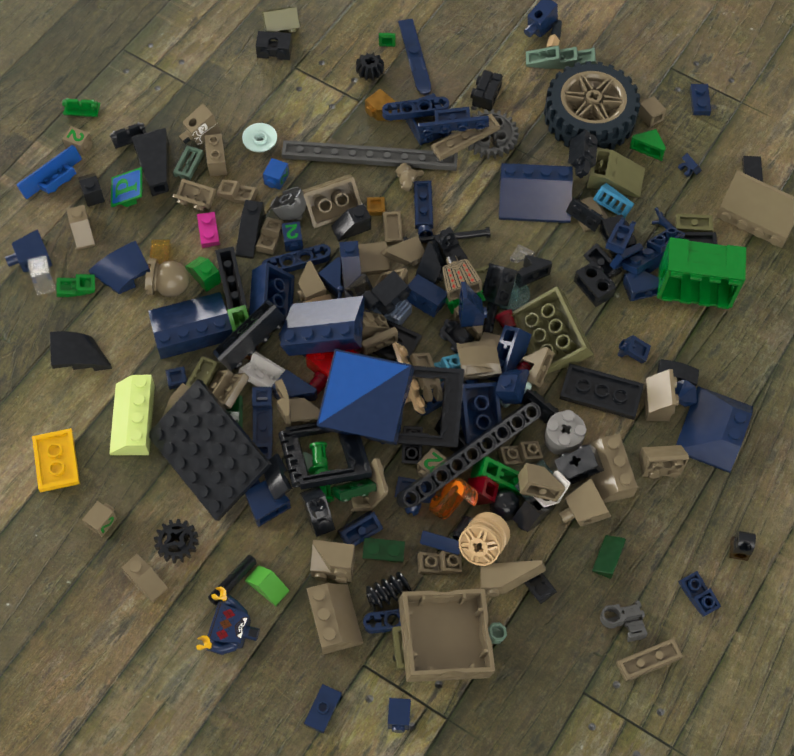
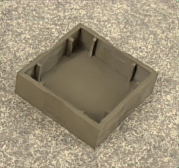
M465 589L450 592H402L398 602L406 682L490 678L493 675L495 664L492 641L488 632L485 589Z

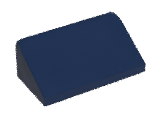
M370 510L338 529L337 532L345 544L356 546L363 542L364 538H369L381 531L383 527L375 512Z
M423 530L420 544L459 555L458 540Z

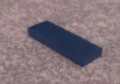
M414 181L415 229L426 224L433 229L431 181Z

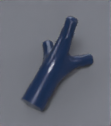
M656 207L655 211L659 220L652 221V224L662 225L666 229L670 227L676 228Z

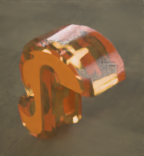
M461 478L453 479L444 486L440 497L435 495L431 499L429 510L442 520L448 519L464 499L475 507L478 501V493L465 480Z

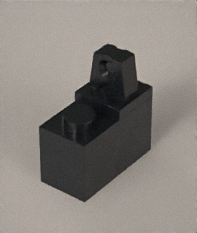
M451 227L440 231V234L434 236V240L438 242L446 265H448L446 259L451 255H456L458 261L468 260Z
M315 487L301 492L300 495L316 537L336 530L326 496L321 488Z

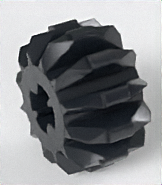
M374 52L372 54L360 55L356 61L357 74H359L360 78L365 77L366 81L368 79L373 81L374 78L379 79L380 75L384 72L383 59H381L380 55L375 56Z

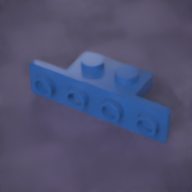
M71 145L19 182L17 187L23 197L28 199L40 189L47 194L55 192L60 185L70 181L77 174L72 166L82 160L76 147Z

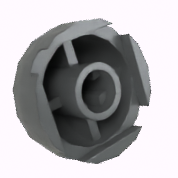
M292 187L283 191L284 195L281 198L277 196L271 202L270 207L275 215L284 221H297L301 219L307 207L304 193L299 187Z

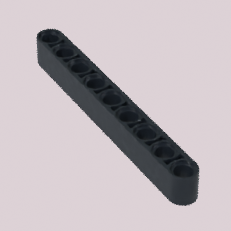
M535 403L520 406L401 490L396 496V502L399 507L411 508L417 506L539 418L541 414L539 406ZM527 409L530 411V417L527 415ZM512 419L515 420L516 427L513 426ZM498 429L501 431V438L497 434ZM483 440H485L487 443L486 448H484L482 445ZM468 450H469V451L471 452V454H472V458H471V459H469L468 456H467ZM453 461L457 464L456 470L452 467ZM437 472L442 476L441 481L436 477ZM422 483L426 485V492H423L421 489ZM406 494H409L411 497L409 504L405 500Z

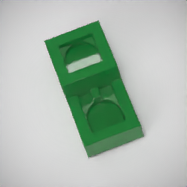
M76 274V278L56 279V297H74L95 292V275Z

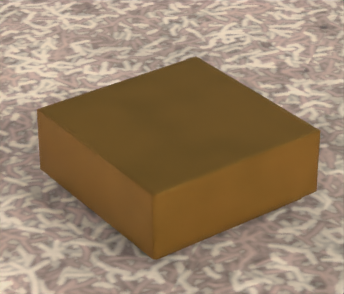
M367 197V210L370 216L383 215V212H385V197Z

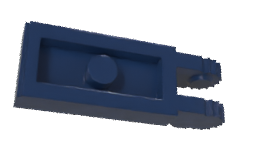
M621 217L619 223L617 222L605 247L612 252L622 255L633 235L636 225L634 221L629 226L624 225L626 218Z

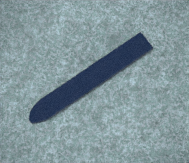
M413 18L399 20L398 24L415 86L421 94L427 95L431 91V82Z

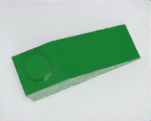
M487 456L473 465L470 478L488 476L499 484L498 490L508 489L518 496L532 497L520 494L519 471Z

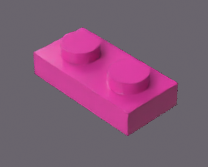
M215 212L197 214L202 248L220 245Z

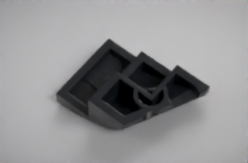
M68 331L50 332L52 369L71 366L73 370L93 368L94 371L112 369L110 362L92 336Z

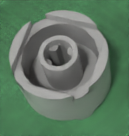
M571 410L561 411L552 415L547 422L544 439L546 447L556 455H562L567 452L572 453L578 450V447L582 446L586 434L584 421Z

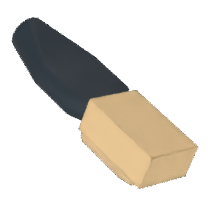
M556 20L551 35L548 37L547 47L559 45L562 27L561 20Z

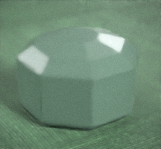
M500 622L491 623L488 627L492 644H500L506 638V627Z

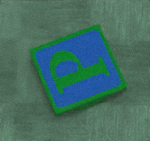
M142 167L111 177V207L118 205L129 207L137 204L136 199L142 197Z

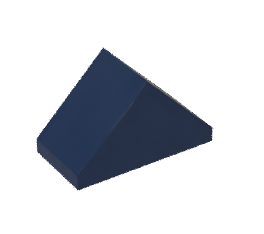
M337 257L318 273L325 288L337 299V287L341 285V257Z

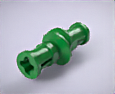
M311 443L309 447L312 450L313 467L309 468V473L313 475L330 471L328 469V458L325 449L327 443ZM331 485L320 486L326 496L327 503L334 501V497L331 496Z

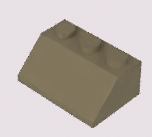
M350 175L302 190L307 206L305 212L313 228L334 222L347 209L362 204L354 177Z
M620 434L602 437L592 442L591 445L597 449L604 471L587 479H592L604 503L633 497L638 486Z
M325 583L307 588L322 654L363 644L348 584Z

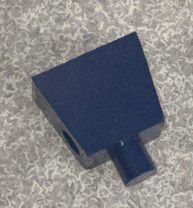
M540 0L527 16L528 26L524 29L525 35L532 37L535 34L538 37H542L553 27L556 20H558V4L552 0Z
M38 229L14 241L12 247L15 253L5 256L9 267L19 263L23 272L53 266Z
M258 479L245 493L258 527L291 508L290 500L286 495L274 500L266 480L260 482Z

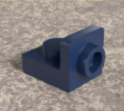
M632 335L620 342L618 356L628 355L642 364L646 362L651 346Z

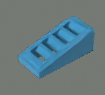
M607 183L600 187L593 198L598 204L617 215L622 214L624 218L627 217L634 206L632 201ZM619 200V204L615 206V203ZM623 204H626V207L622 211L621 207L623 206Z

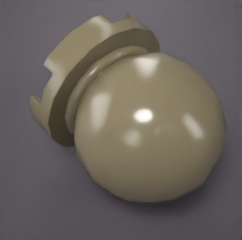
M149 258L147 264L151 266L150 272H146L145 276L146 295H154L155 291H158L163 296L175 297L186 291L190 278L187 269L181 263L165 261L159 264L158 259Z

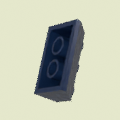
M268 262L253 269L249 316L268 299L287 318L293 304L295 276Z

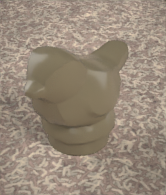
M407 163L401 164L395 171L400 178L401 189L407 192L412 189L416 178L424 175L423 170H413Z

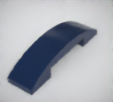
M252 387L253 442L269 460L273 455L272 387Z

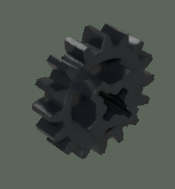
M177 519L176 523L169 520L168 526L164 523L162 524L163 530H156L159 536L154 537V541L157 543L154 547L156 550H159L158 555L160 557L164 556L166 562L172 558L174 564L177 559H180L183 563L185 556L190 559L192 558L190 552L197 551L194 545H199V541L196 539L199 536L194 526H189L187 520L183 524L180 519ZM190 537L188 546H186V542L189 540Z

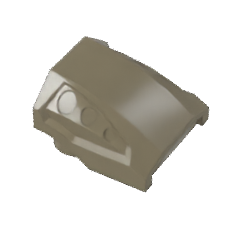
M495 339L463 344L456 343L461 369L465 370L464 380L488 379L502 374Z

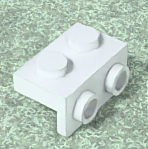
M254 352L250 362L241 367L238 373H245L250 377L248 382L257 387H272L285 369L258 352Z

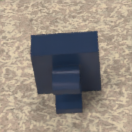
M688 153L682 157L686 163H681L678 166L681 171L684 168H688L684 173L686 177L692 174V170L696 175L702 171Z

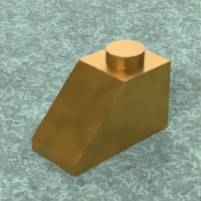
M379 89L365 100V111L377 121H388L382 116V107L386 103L396 101Z

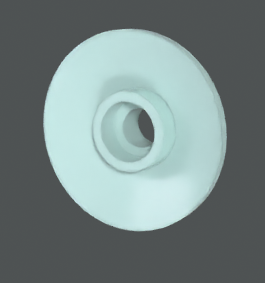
M265 123L252 124L243 132V144L253 152L268 151L277 142L276 130Z

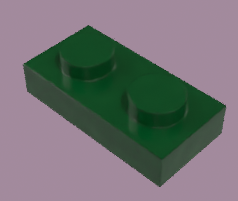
M369 478L331 487V495L343 502L349 501L356 496H367L370 492L377 491L376 483Z
M364 538L363 559L403 563L405 541Z

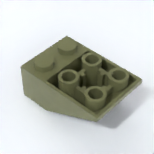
M597 147L596 165L591 168L587 188L599 190L602 185L607 183L622 195L640 198L645 168L613 150Z

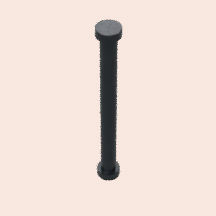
M485 227L482 230L456 232L454 236L458 240L484 236L490 238L491 234L490 228ZM436 235L419 237L421 244L433 241ZM407 236L403 237V241L410 239Z

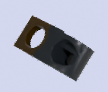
M738 531L736 537L732 536L729 558L748 561L755 548L756 534Z

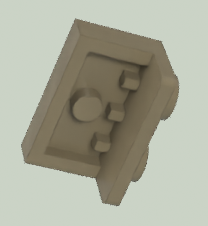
M182 179L178 192L173 194V198L177 199V203L187 206L189 203L194 205L193 208L203 211L204 208L210 210L216 189Z

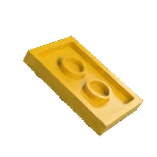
M72 429L32 436L39 491L45 492L80 484Z

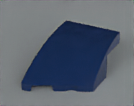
M136 241L115 250L89 269L90 275H95L104 285L111 287L118 294L135 288L134 279L146 275V272H150V268Z

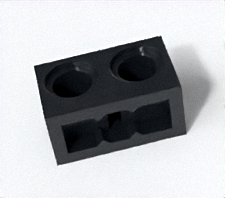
M594 261L575 273L574 282L595 307L614 297L615 283L604 274L603 269Z

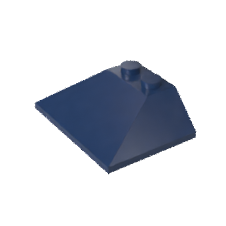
M698 386L696 389L697 403L690 405L676 445H682L689 458L730 473L747 431L753 406Z

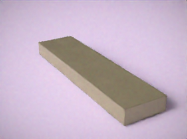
M492 114L487 115L489 116V127L457 131L432 144L431 149L439 161L500 130V124Z

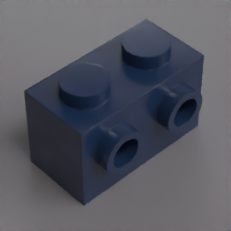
M418 274L408 284L411 292L406 300L434 318L446 303V291Z

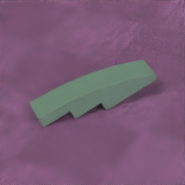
M558 45L526 51L527 67L564 69L567 66L572 68L574 63L578 62L581 65L585 64L586 61L596 64L595 48L578 51L577 47L560 50Z

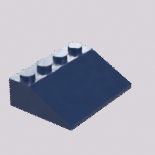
M501 163L499 220L570 223L571 215L566 210L572 201L573 167Z
M221 292L148 311L161 359L221 344L233 332Z
M356 296L292 304L282 327L280 346L288 356L334 352L335 349L343 351L361 349L365 297Z

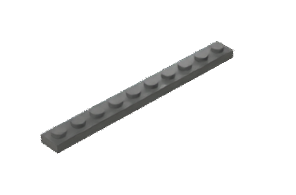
M283 141L282 159L394 167L407 163L411 168L457 171L458 152L439 161L434 152L430 150Z

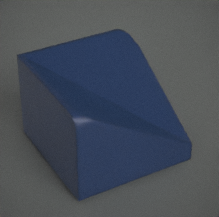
M687 380L677 382L675 394L679 396V404L684 407L696 404V386Z

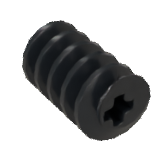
M396 572V578L389 575L388 581L381 579V585L375 582L373 588L366 586V596L372 610L375 612L376 604L382 609L383 601L390 605L391 597L398 601L397 594L401 595L406 590L408 592L412 590L403 574Z

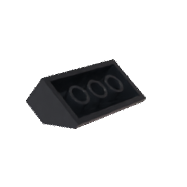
M267 299L213 351V354L230 371L232 369L236 370L242 365V360L247 355L251 356L261 342L264 343L270 338V333L274 329L278 330L282 327L286 317Z

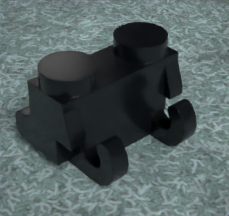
M446 319L444 326L439 330V336L452 344L450 348L456 354H458L456 343H469L475 339L464 327H461L460 321H454L453 319Z

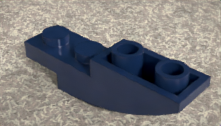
M668 228L648 240L646 249L624 261L623 269L636 275L642 271L651 273L659 267L670 237L683 239L685 233L676 228Z

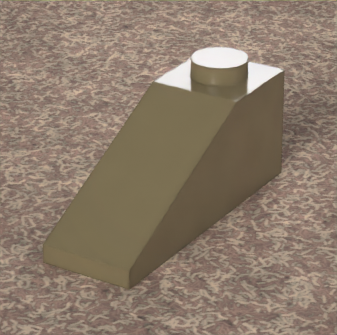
M542 560L492 563L481 566V589H485V595L487 594V596H499V594L507 593L545 572L546 567Z

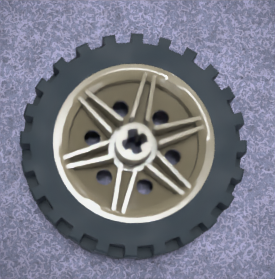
M586 61L583 65L580 62L574 63L572 68L567 66L564 68L563 73L559 71L556 74L555 79L551 80L547 90L544 115L545 123L549 125L548 130L551 134L555 133V139L558 142L560 140L564 141V146L568 148L572 138L587 130L598 139V148L613 150L616 144L621 146L625 138L629 139L635 128L640 108V94L637 93L638 87L636 84H631L632 78L630 76L625 77L624 71L621 69L617 71L610 64L609 66H604L603 62L591 64V61Z

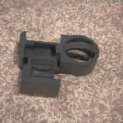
M636 600L634 605L621 608L619 604L608 605L602 610L600 621L605 627L616 628L623 624L625 627H628V642L645 639L647 636V631L642 621L645 613L643 610H640V601ZM611 611L617 616L606 619L604 613Z

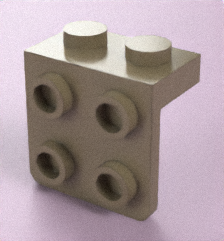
M375 458L370 463L372 478H369L376 483L377 491L370 492L367 496L351 498L348 501L350 511H372L388 494L384 468L379 458Z

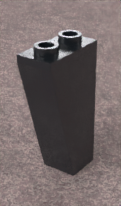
M166 128L132 137L134 149L152 197L169 192V140Z

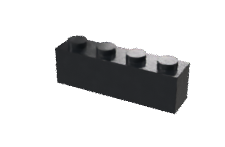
M234 247L215 250L228 309L246 305L248 312Z

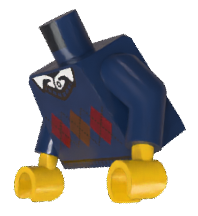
M216 587L215 589L220 591V596L212 594V598L214 600H222V603L218 602L208 636L203 635L197 638L203 641L204 646L199 644L196 648L197 650L207 648L210 652L224 655L236 651L237 648H243L245 639L257 641L260 629L250 626L251 619L248 611L238 600L226 594V590L223 587Z

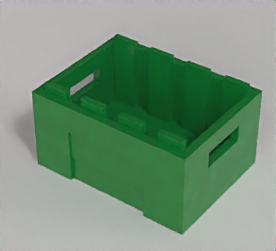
M670 237L659 265L657 299L670 302L679 301L685 304L694 303L707 307L717 306V308L722 309L732 308L745 282L746 247L717 245Z

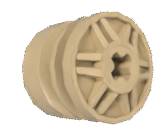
M483 512L477 514L461 533L459 549L467 561L479 566L490 565L497 560L507 546L510 539V529L506 521L495 513Z

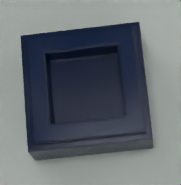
M184 366L165 370L169 390L178 388L182 383L186 385L187 376Z

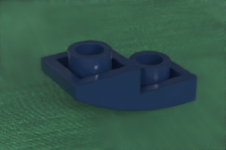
M698 571L678 581L691 603L703 617L721 607L712 589L706 587Z

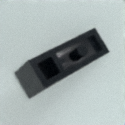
M245 200L241 214L236 257L254 258L256 244L265 216L263 202Z

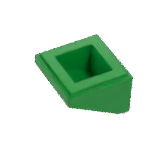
M379 33V46L395 47L396 33Z

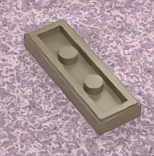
M674 638L623 658L617 661L616 664L624 681L628 682L681 660L683 655Z

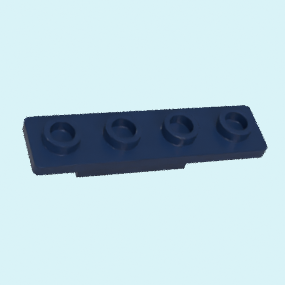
M469 107L435 110V122L418 124L420 135H431L439 132L449 133L450 131H466L468 129H484L489 127V116L470 117Z

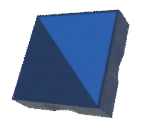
M335 349L316 426L327 431L346 435H359L369 440L397 445L403 420V407L409 394L414 373L413 366L411 364Z

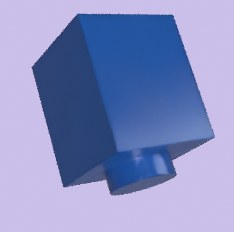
M271 158L263 173L264 184L270 188L281 190L289 175L288 163Z

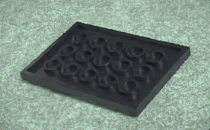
M199 379L193 383L149 432L150 440L216 521H219L272 465L204 382Z

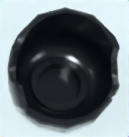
M498 490L495 503H490V512L501 516L505 521L512 520L519 510L520 502L518 496L512 490Z

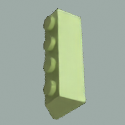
M131 375L116 384L110 455H149V432L152 428L155 390L152 375Z

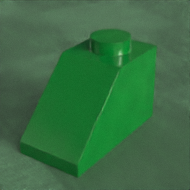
M199 256L185 266L187 271L206 292L221 283L219 270L208 258Z

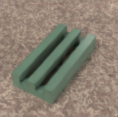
M187 145L173 171V175L190 181L204 155L203 150ZM192 152L190 158H188V160H187V162H186V165H185L183 171L181 172V169H182V167H183V165H184V163H185V161H186V159H187L189 153Z

